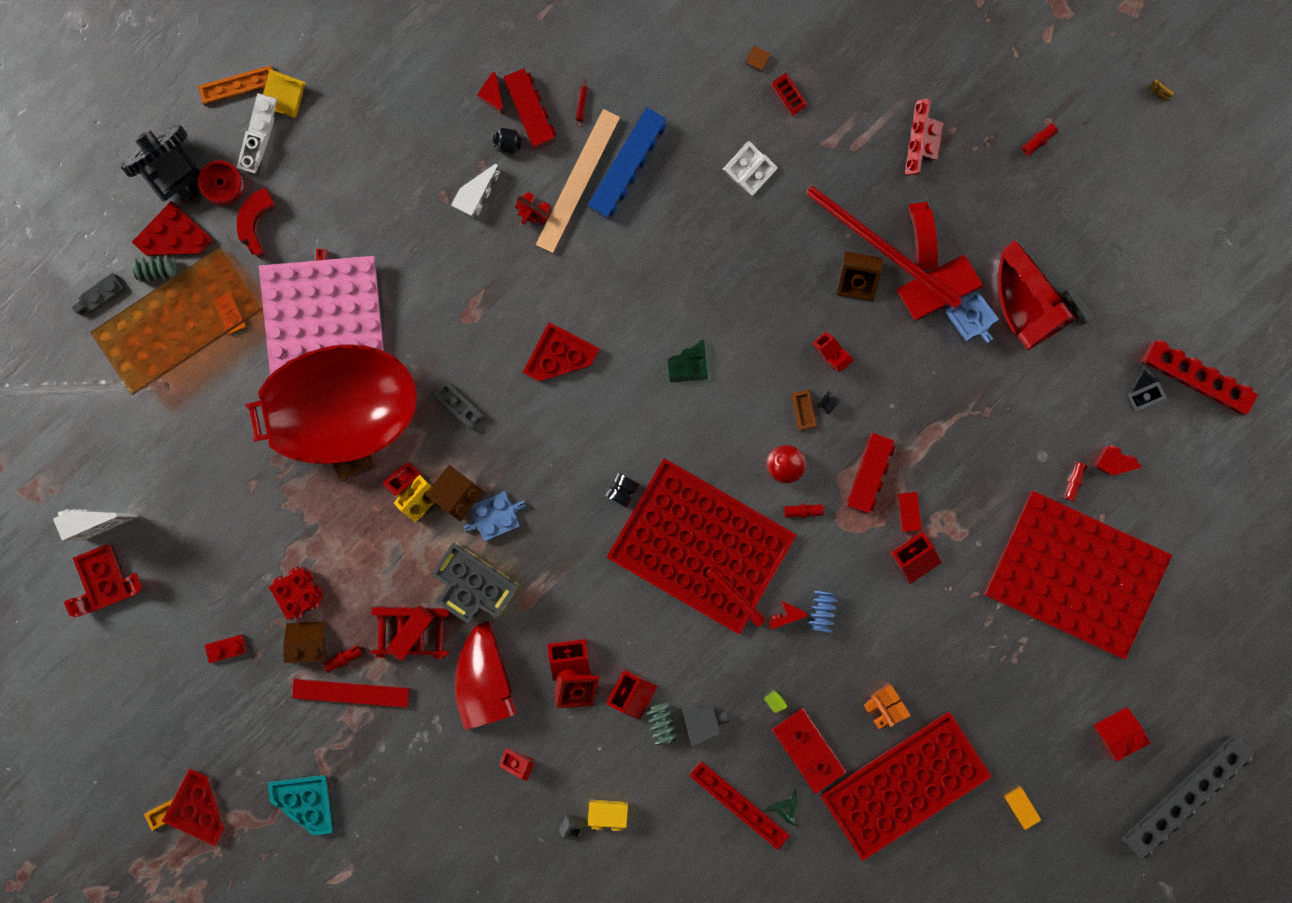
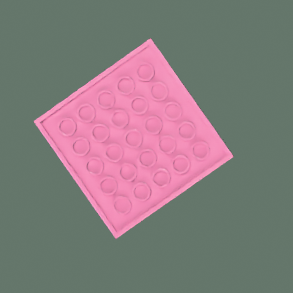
M375 256L259 266L270 375L291 359L299 357L304 353L333 345H362L384 351Z

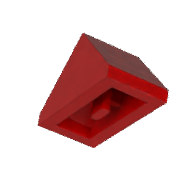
M492 72L478 92L477 97L502 114L504 113L498 79L496 72Z

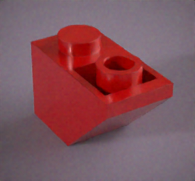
M1111 445L1103 447L1093 467L1109 476L1140 469L1142 465L1137 462L1138 459L1129 454L1126 456L1120 453V448Z

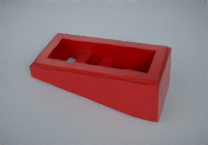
M784 73L771 83V89L792 116L808 106L787 73ZM785 81L786 85L779 89L778 86ZM788 88L791 89L790 92H788L786 95H783V92L785 90H787ZM795 94L796 97L788 102L787 99ZM798 100L801 102L795 108L791 107Z

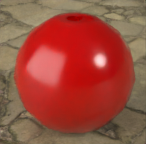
M780 445L769 453L767 469L775 481L783 484L794 483L804 475L806 459L803 452L797 447Z

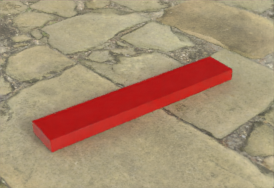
M294 679L292 698L408 707L410 688Z
M700 761L689 774L694 781L777 850L790 837L789 833L703 761Z

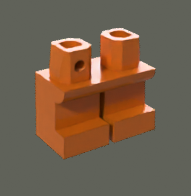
M890 683L870 696L871 699L863 705L869 714L877 709L880 711L881 715L873 720L879 730L887 726L892 727L897 722L911 716Z

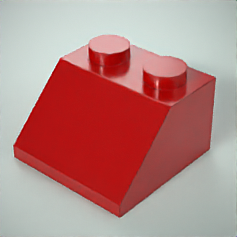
M1128 707L1093 725L1110 758L1116 762L1151 744L1144 729Z

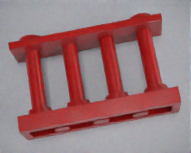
M372 607L371 615H376V619H378V649L370 650V654H376V658H387V654L390 653L385 649L386 619H388V616H396V619H398V633L405 624L407 616H411L417 607ZM425 608L435 616L434 620H436L435 650H424L423 633L416 642V650H410L407 655H433V659H445V655H449L450 650H443L444 620H446V617L451 616V612L445 608Z

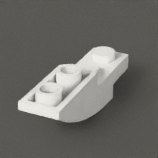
M257 93L249 129L245 132L237 168L252 173L257 172L275 119L273 115L278 99Z

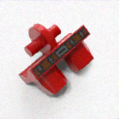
M527 192L517 198L515 209L519 210L518 215L523 217L521 221L523 225L529 221L532 224L538 222L544 226L551 206L543 201L539 207L533 204L536 197L532 193Z

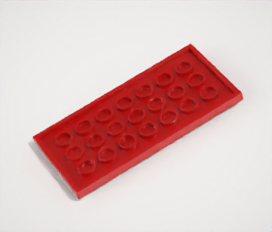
M947 711L821 793L820 796L861 860L864 861L992 776L952 714Z

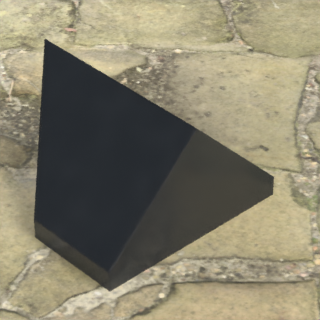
M1145 365L1130 393L1127 395L1135 412L1169 398L1160 379Z

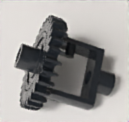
M181 124L170 127L157 136L149 129L134 140L140 148L132 153L133 155L129 156L121 166V169L128 177L137 176V173L141 174L162 202L176 194L181 202L185 203L198 193L191 182L199 176L201 170L180 143L184 142L187 138V133ZM169 149H177L192 170L162 192L154 181L160 176L155 170L148 174L146 166L148 165L152 168L151 163L153 161L158 164L157 159L159 157L165 159L164 153L171 154Z

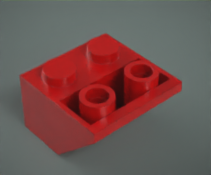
M919 531L888 552L909 584H912L942 563L924 531Z
M586 638L550 642L547 644L553 681H556L558 674L566 669L575 671L576 675H591Z
M624 668L606 701V705L623 714L641 720L658 685Z

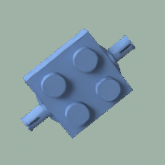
M978 290L961 298L962 302L958 308L955 309L951 306L945 310V314L966 342L981 335L987 344L994 340L988 330L998 323L999 319Z
M504 491L476 503L471 508L474 522L463 527L466 529V533L477 529L481 533L484 542H487L519 528L520 525L516 512L527 507L524 500L513 505Z

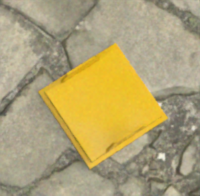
M270 69L263 95L278 99L275 112L296 119L306 82Z

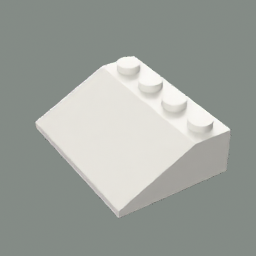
M66 509L59 512V516L53 518L62 541L87 540L138 518V515L134 513L87 511V509Z

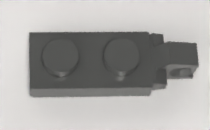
M111 273L81 294L78 298L79 302L72 306V309L78 315L85 310L88 313L92 310L95 311L125 288L116 275Z

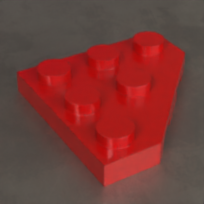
M170 201L132 243L146 256L199 255L214 240L175 203Z
M548 322L522 373L541 382L592 365L600 348Z
M189 768L162 822L215 846L224 829L207 776Z

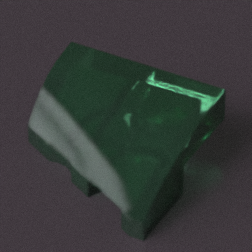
M704 340L698 341L699 343L690 349L686 348L680 355H674L668 359L670 383L708 379Z

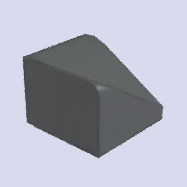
M566 815L559 831L562 839L580 841L587 826L583 817Z

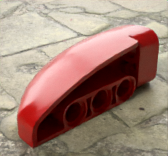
M1016 240L1006 246L1002 252L998 274L1000 303L1010 329L1028 351L1064 329L1076 317L1067 307L1060 293Z

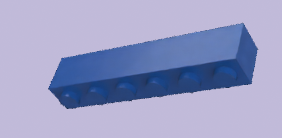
M646 107L588 203L589 209L607 220L610 216L613 217L619 208L616 206L620 199L624 200L628 193V190H626L630 183L633 184L638 176L637 170L639 167L643 168L648 160L646 155L649 150L652 152L658 143L655 140L658 135L662 136L667 128L665 117Z

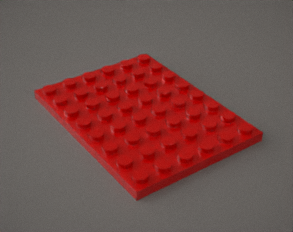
M663 458L606 558L740 635L751 614L748 612L745 615L740 610L739 604L732 601L721 590L726 589L721 587L719 582H717V586L712 581L714 577L709 578L706 572L713 568L716 573L717 569L722 574L720 578L725 577L731 583L729 587L731 588L733 585L735 587L734 592L736 593V590H738L744 596L739 598L741 600L747 599L752 604L750 609L753 611L797 535Z
M1032 490L984 595L1126 660L1173 555Z

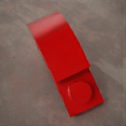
M265 187L256 191L245 200L238 212L236 221L240 242L243 244L249 242L247 247L252 255L255 254L258 258L266 254L256 234L257 222L262 215L277 208L269 190Z
M928 202L909 204L908 210L915 235V259L917 266L922 270L937 269L938 244L932 209L929 208Z

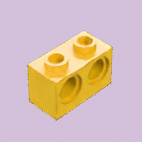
M419 475L397 498L394 504L403 514L416 523L435 504L434 501L425 495L432 487V484Z

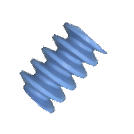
M815 591L819 598H814L813 601L818 605L812 606L816 613L810 614L815 621H809L808 624L813 626L811 629L831 633L832 630L827 626L833 625L829 618L835 617V614L830 611L836 610L832 603L838 602V599L833 597V595L837 594Z

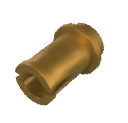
M1155 79L1149 86L1151 92H1155L1165 99L1166 102L1169 101V97H1172L1175 91L1161 83V79Z

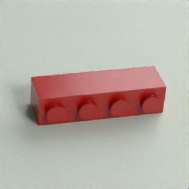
M525 68L504 76V81L533 149L536 150L555 142L554 136L557 135L553 125H549L546 120L549 118L546 108H541L539 101L542 99L538 89L534 91L531 85L534 83L531 73H526Z
M870 433L846 506L865 513H870V510H874L877 500L874 499L876 492L880 493L883 485L881 481L882 475L886 474L889 468V463H887L888 457L892 456L895 451L894 440Z

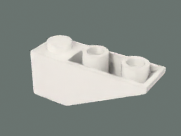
M494 164L462 186L451 204L452 208L471 218H474L475 215L478 216L483 207L481 205L483 199H487L490 195L492 182H496L500 175V171H498L499 166Z

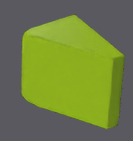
M773 690L764 698L775 713L787 707V704L776 690Z

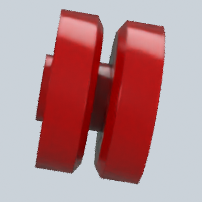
M218 160L212 161L202 168L198 177V186L202 194L212 204L220 207L230 206L242 197L244 180L231 163Z

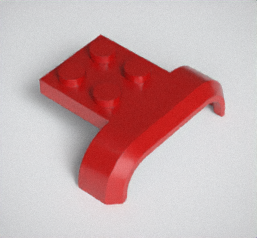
M106 544L73 557L86 594L63 602L68 615L76 618L140 593L143 586L138 573L123 578L111 544Z

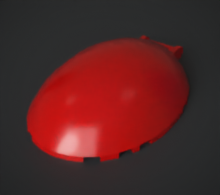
M353 344L333 345L304 353L287 361V363L276 369L265 379L266 381L258 391L260 401L247 403L245 406L246 409H249L254 437H252L253 442L268 440L271 449L293 460L313 464H330L357 460L369 456L394 442L408 427L414 416L417 404V390L413 377L405 365L387 352L370 346ZM260 406L267 432L265 435H262L256 407Z

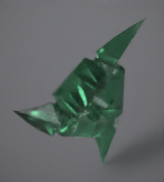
M796 789L791 799L776 802L765 811H776L787 823L799 827L793 818L797 804ZM789 806V812H784L783 807Z

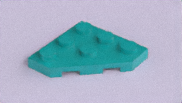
M326 774L268 782L270 802L285 812L297 824L299 823L313 836L333 833Z

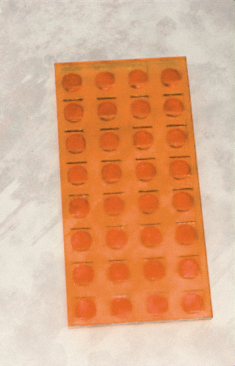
M219 247L90 333L129 392L134 395L263 309Z

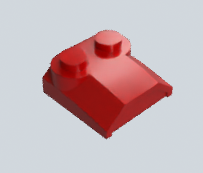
M571 669L561 671L557 676L554 690L556 708L594 706L599 676L576 675L575 671Z

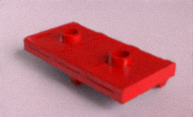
M803 707L771 729L814 794H817L846 773V770Z

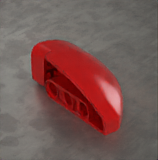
M490 621L478 624L473 628L461 650L457 663L455 696L464 730L502 720L517 713L513 697L509 696L512 693L511 685Z

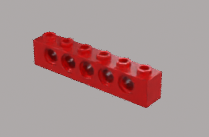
M1155 340L1150 343L1141 363L1241 416L1249 414L1259 395L1253 392L1254 389L1252 387L1236 383L1237 380L1235 378L1219 374L1220 371L1218 369L1202 365L1203 362L1201 360L1185 356L1186 353L1184 351L1168 347L1169 344L1163 340ZM1164 354H1167L1170 358L1168 364L1163 361L1162 357ZM1181 363H1184L1187 367L1185 373L1180 370ZM1198 372H1201L1204 376L1202 382L1197 379ZM1215 381H1218L1221 385L1219 391L1214 388ZM1232 390H1235L1238 394L1236 399L1231 397Z

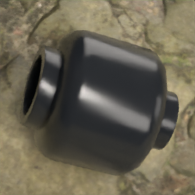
M499 128L497 132H494L492 146L495 147L497 152L514 154L516 149H520L521 138L518 137L516 130Z

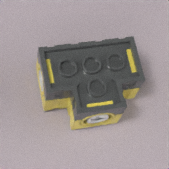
M457 542L451 544L431 574L447 586L436 602L468 624L474 620L475 615L480 609L490 613L495 619L498 618L520 586L517 582H513L508 576L497 571L493 566L479 559L477 555L463 548Z

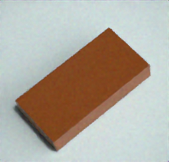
M810 390L791 393L798 431L818 427Z

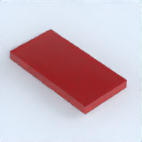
M965 255L927 273L960 299L983 288L981 280ZM917 279L897 288L898 295L915 322L949 305Z

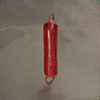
M586 84L585 86H580L575 119L582 122V124L588 91Z

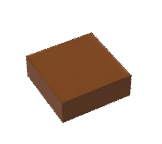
M753 46L745 64L762 72L771 53Z

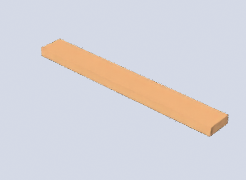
M605 109L602 110L536 246L552 254L554 253L620 120L619 116Z

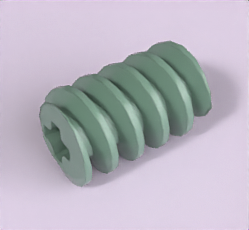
M167 255L164 256V261H161L160 256H157L156 262H154L152 257H149L147 263L144 257L141 258V263L138 262L137 258H134L133 272L135 279L140 282H144L145 279L152 281L153 278L156 281L160 280V278L166 280L168 276L170 279H174L176 277V264L174 257L169 260Z
M667 702L647 707L651 708V710L646 715L653 716L648 722L655 724L650 728V730H656L652 737L658 738L654 745H663L676 741L672 739L677 734L671 732L675 729V726L669 725L673 718L667 717L671 714V711L665 710L669 706Z

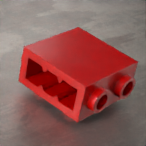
M299 566L289 570L288 576L284 578L279 576L272 580L273 584L268 587L287 620L293 619L296 621L305 616L303 612L308 609L313 611L321 606L320 602L324 600L322 597L324 593L319 585L316 586L313 582L314 575L311 570L305 567L299 568Z

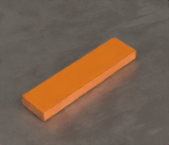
M269 65L199 85L198 89L203 105L264 89L269 70H273L272 66Z

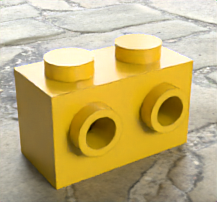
M590 799L588 826H592V829L602 830L603 827H611V830L622 831L623 828H627L628 802Z

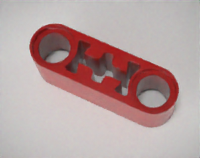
M419 605L388 645L386 651L402 662L435 616Z

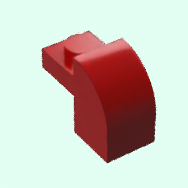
M827 331L812 342L820 356L834 371L841 372L854 361L852 356L842 349L835 337Z

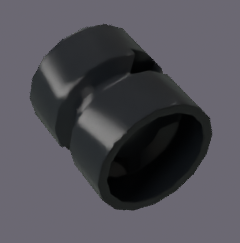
M618 472L613 481L615 486L610 487L605 496L627 508L632 499L630 494H635L640 484Z

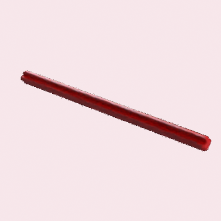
M811 186L808 189L807 195L953 308H958L962 302L959 297L817 188Z

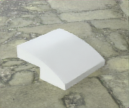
M747 141L726 164L723 170L753 196L778 167L750 141Z

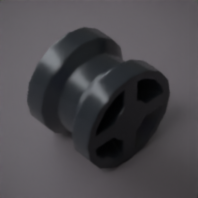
M828 391L816 406L825 409V413L829 415L840 402V399L834 398L832 393Z

